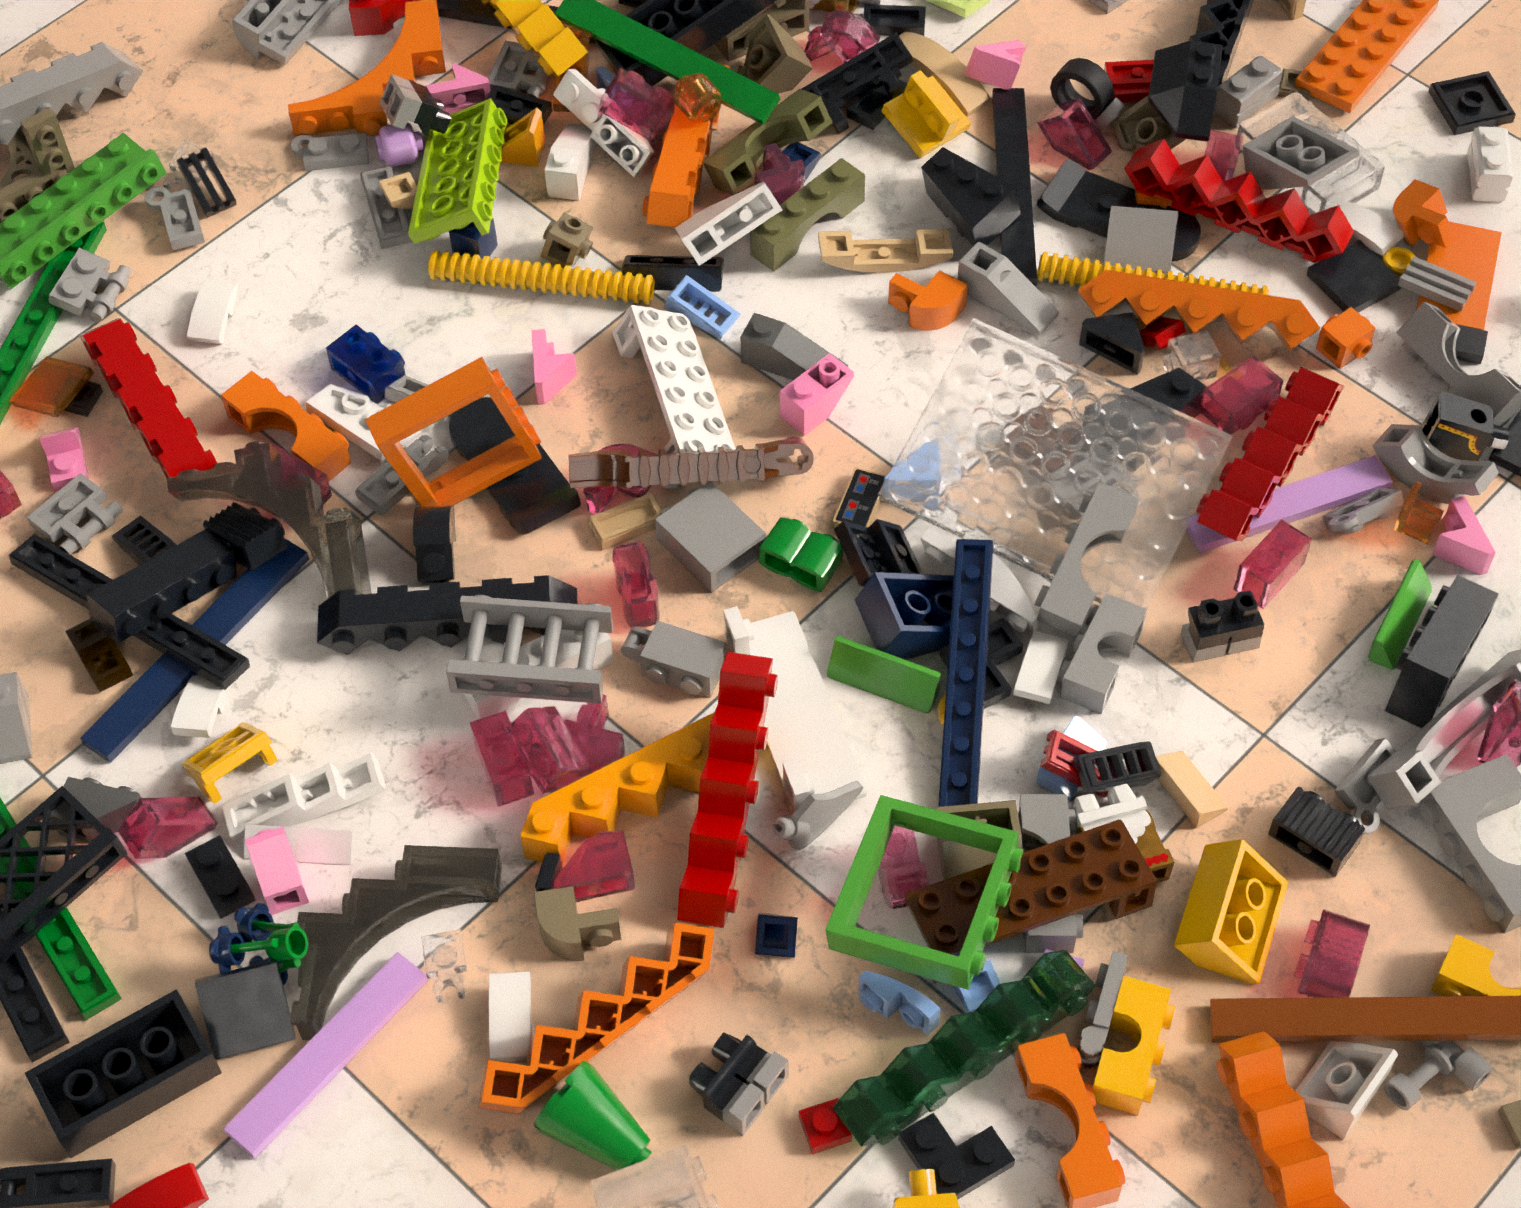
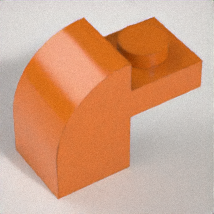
M1414 179L1398 195L1393 205V214L1399 229L1403 231L1404 242L1413 247L1422 239L1428 244L1434 243L1447 248L1455 240L1447 216H1445L1447 209L1440 189Z
M940 270L925 287L896 273L889 281L888 304L894 306L899 311L910 314V327L925 331L938 330L950 325L965 309L968 284Z

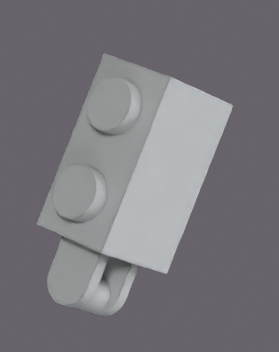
M657 620L652 631L637 626L632 627L621 648V653L631 660L640 662L642 675L646 676L649 680L658 684L667 683L679 687L692 695L701 694L711 698L720 679V670L727 654L726 642Z

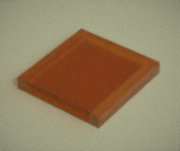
M46 356L9 401L15 407L58 418L93 376L94 372L91 367Z

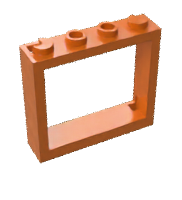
M483 357L474 360L365 419L377 447L422 507L455 505L542 459L536 446L541 443V439L533 425L530 424L522 407L518 406L509 386L505 387L506 383L499 370L491 371ZM489 394L515 436L428 482L399 441Z

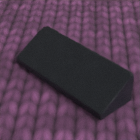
M627 255L622 265V275H626L627 272H631L633 276L639 273L645 278L647 275H652L655 282L654 290H674L687 275L708 291L719 292L722 289L724 258L712 257L699 266L694 257Z

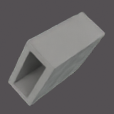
M711 481L700 488L691 490L686 498L673 507L665 508L655 518L657 540L711 593L759 559V547L766 539V533Z

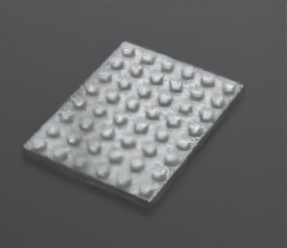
M973 318L878 493V499L960 538H963L968 533L977 540H993L994 554L1053 581L1055 576L1049 574L1057 554L1065 555L1069 544L1065 543L1064 540L1073 522L1079 524L1084 513L1079 512V508L1087 491L1094 494L1098 483L1101 482L1140 500L1122 543L1102 544L1088 551L1080 562L1082 576L1087 585L1096 593L1095 602L1101 603L1105 593L1148 609L1233 436Z

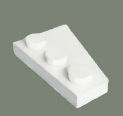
M332 384L306 401V411L308 413L316 414L323 423L340 432L344 437L380 461L386 459L377 447L365 421L366 418L383 410L386 406L370 402L367 395ZM427 427L399 442L404 446Z

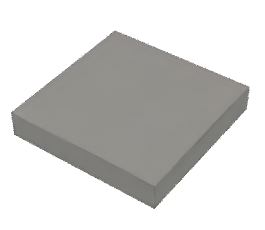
M1111 206L1103 264H1105V261H1109L1110 265L1113 266L1116 263H1120V267H1126V264L1131 265L1132 269L1141 266V270L1146 271L1147 268H1152V272H1157L1158 269H1161L1162 273L1167 274L1168 271H1171L1178 211Z

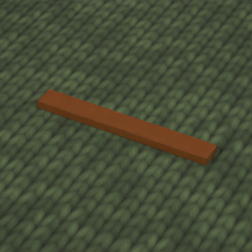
M1521 996L1210 999L1212 1042H1227L1265 1031L1276 1042L1521 1040Z

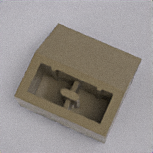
M1016 800L937 807L939 811L1018 832L1019 848L1022 849V834ZM937 837L943 880L992 864L997 856L993 852Z

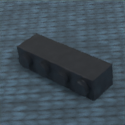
M205 529L88 593L90 621L118 644L236 578L235 550L210 530Z

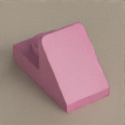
M1019 40L975 46L964 74L969 78L1010 90L1019 71L1026 46Z
M454 63L452 64L454 80L425 85L433 98L443 102V111L449 112V114L485 101L491 92L487 77Z
M545 329L532 330L534 379L538 405L547 403L574 379L577 374L575 355L573 353L555 354L554 342L547 343Z
M78 426L43 434L39 438L47 457L50 480L54 491L63 488L80 473L89 479Z
M1466 497L1453 498L1443 517V525L1446 532L1439 535L1433 555L1477 574H1486L1496 552Z

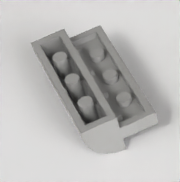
M250 0L232 20L233 30L242 46L259 59L262 54H265L286 65L342 0Z

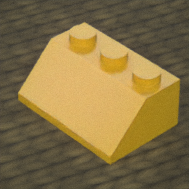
M1243 839L1206 844L1174 946L1197 967L1249 984H1260L1289 882Z

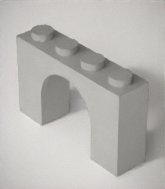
M1507 754L1442 780L1419 804L1423 820L1428 825L1433 826L1441 838L1444 851L1448 856L1455 859L1462 870L1466 884L1471 889H1475L1484 903L1488 917L1493 922H1497L1504 933L1521 926V865L1507 863L1490 853L1479 838L1477 823L1488 816L1517 805L1521 801V773Z

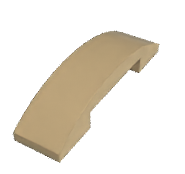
M904 32L899 35L912 55L914 62L911 64L918 70H921L927 77L933 75L965 116H970L990 102L991 97L978 80L969 78L964 74L967 67L950 51L920 34Z
M916 229L915 239L852 240L851 231L818 232L821 261L852 271L870 273L910 271L929 267L953 258L949 229Z

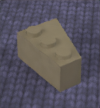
M777 0L717 41L715 45L728 62L747 55L748 50L743 48L746 35L766 14L772 16L791 37L808 31L809 0Z

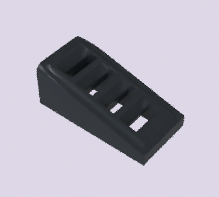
M141 515L112 535L113 540L138 565L177 545ZM142 529V530H141L140 532H138L136 535H134V536L131 537L130 539H127L128 537H130L131 535H133L134 533H136L138 530ZM146 535L149 536V537H147L146 539H144L142 542H140L139 544L134 545L136 542H138L139 540H141V539H142L143 537H145ZM153 542H155V544H153L151 547H149L148 549H146L144 552L142 551V550L145 549L147 546H149L150 544H152ZM159 549H162L160 552H158V553H157L156 555H154L153 557H149V556H151L152 554H154L156 551H158Z
M1150 741L1081 754L1073 758L1085 794L1109 791L1113 787L1128 784L1130 788L1146 786L1161 776ZM1123 759H1124V761H1125V764H1126V767H1127V770H1128L1129 775H1127V772H1126V769H1125V766H1124ZM1108 761L1110 763L1114 778L1112 777ZM1093 763H1096L1102 781L1098 782Z

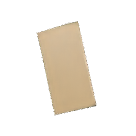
M1183 751L1156 757L1161 771V776L1157 779L1196 828L1228 811L1227 805Z

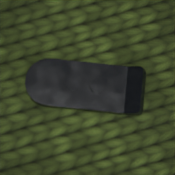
M1070 159L1061 165L1036 203L1038 208L1052 219L1074 228H1083L1107 238L1111 206L1178 211L1172 262L1185 259L1193 254L1200 240L1201 227L1196 217L1173 209L1171 206L1162 208L1156 205L1137 204L1135 189L1086 171Z
M482 397L455 411L449 422L451 441L460 456L465 458L466 461L515 436L491 397ZM540 443L536 446L542 459L487 487V490L499 505V510L509 524L522 535L528 534L581 506L578 491L575 488H570L569 482Z

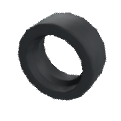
M1075 58L1069 60L1052 78L1050 85L1051 95L1056 105L1066 115L1084 122L1095 120L1112 102L1114 96L1113 83L1108 74L1098 64L1089 59ZM1070 79L1085 85L1090 90L1094 100L1081 96L1072 86Z

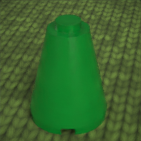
M584 1060L565 1080L566 1084L558 1093L555 1092L534 1122V1127L540 1133L624 1174L630 1168L638 1172L652 1154V1151L647 1148L651 1139L595 1067Z

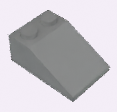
M1293 116L1242 145L1246 173L1251 171L1258 185L1267 190L1310 186L1360 156L1358 149Z

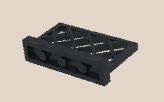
M63 786L0 839V858L10 857L8 874H0V883H6L5 898L0 900V909H3L2 919L0 920V957L4 962L128 854L119 838L108 827L106 828ZM63 801L71 806L70 821H50L51 812ZM78 814H79L84 820H78ZM93 828L99 834L88 845H75L77 829ZM49 830H68L67 846L47 847ZM28 831H41L39 847L20 848L21 837ZM65 855L64 866L57 872H44L46 856ZM38 856L36 873H16L18 857ZM15 882H34L33 892L26 899H13Z

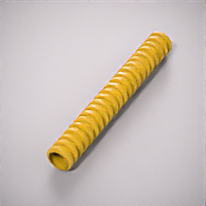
M433 250L428 262V273L432 280H436L438 277L442 281L450 278L452 282H457L460 279L462 283H467L469 280L471 284L475 285L478 282L483 286L490 283L492 287H497L498 284H501L502 288H507L508 285H511L512 289H517L520 286L525 291L528 288H531L534 292L541 289L543 293L551 290L553 294L561 291L563 295H568L571 292L576 297L579 294H582L585 298L592 295L594 299L602 296L604 300L613 297L614 301H619L622 298L627 303L630 300H633L635 304L643 301L645 305L650 304L654 295L655 282L653 276L647 275L645 278L639 273L636 276H633L631 272L622 275L621 271L612 274L611 270H606L605 273H602L601 269H596L593 272L588 267L585 270H582L579 266L572 269L570 265L561 268L560 264H555L554 267H551L550 263H545L542 266L537 261L534 264H531L528 260L521 263L519 259L511 262L509 258L501 261L499 257H494L491 260L489 256H484L482 259L477 254L473 255V257H470L468 253L460 256L459 252H454L450 255L449 251H444L440 254L439 250Z
M1043 252L1040 256L1037 272L1038 281L1043 282L1044 279H1049V283H1054V280L1059 281L1060 285H1064V282H1069L1070 286H1074L1076 283L1080 284V288L1103 271L1112 270L1258 294H1269V289L1266 285H1263L1262 288H1257V284H1252L1250 287L1246 286V282H1242L1241 285H1237L1236 281L1233 280L1230 283H1225V279H1220V282H1217L1213 277H1210L1209 280H1204V276H1199L1198 279L1193 278V274L1185 277L1181 272L1178 275H1172L1173 271H1168L1165 274L1162 273L1161 269H1158L1157 272H1152V268H1147L1145 271L1141 270V266L1132 269L1131 265L1126 264V267H1120V263H1116L1113 266L1110 265L1109 261H1105V264H1100V260H1095L1093 263L1089 262V258L1080 261L1079 257L1074 256V259H1068L1069 256L1064 255L1061 258L1058 257L1057 253H1054L1053 256H1048V252Z

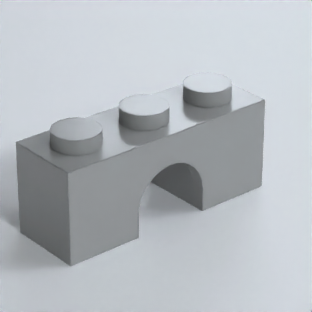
M1105 593L1099 606L1093 604L1086 620V625L1089 626L1086 633L1079 632L1072 648V653L1075 655L1072 661L1065 660L1060 669L1057 681L1062 682L1060 698L1102 714L1116 686L1119 665L1105 660L1100 654L1117 652L1130 657L1144 628L1146 608Z

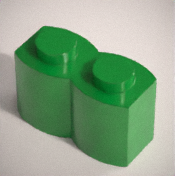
M780 517L759 547V563L781 576L791 577L800 585L817 592L824 590L843 561V548L834 536L811 532L803 522L797 519Z

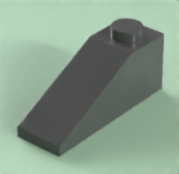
M757 313L752 315L740 336L741 363L791 380H795L830 353L787 323ZM837 358L839 361H841L844 365L848 367V364Z

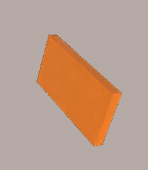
M1449 222L1455 240L1447 248L1434 243L1429 244L1426 261L1477 282L1475 289L1461 312L1421 295L1418 297L1416 310L1423 302H1427L1438 307L1457 325L1484 330L1502 232Z

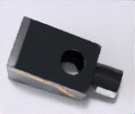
M1441 391L1421 425L1424 435L1435 448L1445 455L1458 460L1478 461L1486 447L1504 450L1509 440L1508 429L1493 426V409L1489 405Z

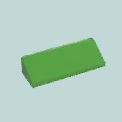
M1414 559V561H1411L1374 638L1368 655L1369 661L1390 670L1395 669L1432 592L1431 583L1420 560Z
M836 636L827 669V676L833 680L924 713L931 712L940 691V672L841 636Z

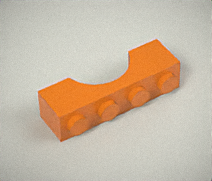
M250 371L221 394L227 416L249 434L266 429H280L293 434L296 440L291 451L296 469L319 488H322L351 464L348 452L349 443L346 438L338 431L333 433L316 414H308L304 411L295 398L290 395L286 397L279 392L270 379H262L256 373Z
M1065 1033L1018 1045L1015 1064L1028 1099L1044 1101L1060 1109L1071 1122L1075 1132L1076 1143L1059 1160L1056 1178L1067 1208H1096L1117 1202L1122 1185L1125 1184L1124 1171L1118 1159L1112 1160L1108 1146L1111 1144L1109 1131L1103 1120L1099 1122L1093 1109L1096 1107L1095 1094L1090 1083H1084L1079 1072L1082 1069V1062L1077 1047L1069 1045Z

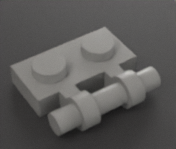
M505 40L488 80L490 91H492L494 86L516 92L523 89L527 90L526 95L538 98L544 94L547 87L545 81L549 76L538 64L537 60L539 57L531 49L526 51L520 43ZM529 70L536 71L535 75H528L527 73Z
M79 248L49 294V303L78 316L82 314L85 307L92 309L90 317L97 322H101L104 316L110 314L115 307L114 300L117 295L126 289L131 270L125 265H120L116 272L109 273V260ZM99 285L105 287L103 293L95 294Z
M80 473L29 514L27 519L34 529L53 544L63 535L67 536L68 539L59 547L71 555L78 548L83 550L91 543L90 538L101 529L107 530L115 523L114 519L123 512V509L116 501L103 508L101 504L107 500L104 490ZM90 515L92 517V519L81 528L76 526L86 516Z

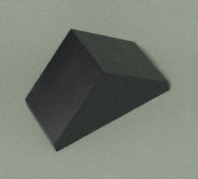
M1133 312L1087 318L1082 322L1080 346L1136 375L1140 373L1145 348Z

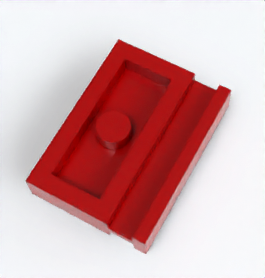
M1154 59L1105 62L1104 71L1113 83V99L1117 97L1122 103L1139 102L1148 96Z

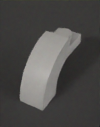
M1391 424L1372 445L1383 464L1402 483L1429 499L1445 504H1450L1451 499L1463 495H1481L1499 474L1494 462L1458 460L1440 452L1426 438L1420 425Z

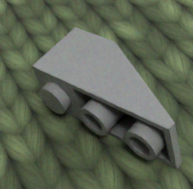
M977 242L959 261L958 280L968 284L967 295L1038 335L1059 315V311L1006 256L986 245Z

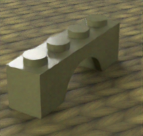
M798 89L774 108L764 125L758 122L753 123L705 159L703 164L714 187L733 196L738 192L744 191L760 178L758 169L767 156L788 144L811 140L832 124V120L821 96Z
M840 158L780 204L782 211L750 231V255L775 272L797 254L805 234L818 219L832 212L843 219L865 201V174L843 158Z

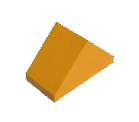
M535 108L505 129V143L502 147L501 162L539 166L546 143L542 112L538 108Z

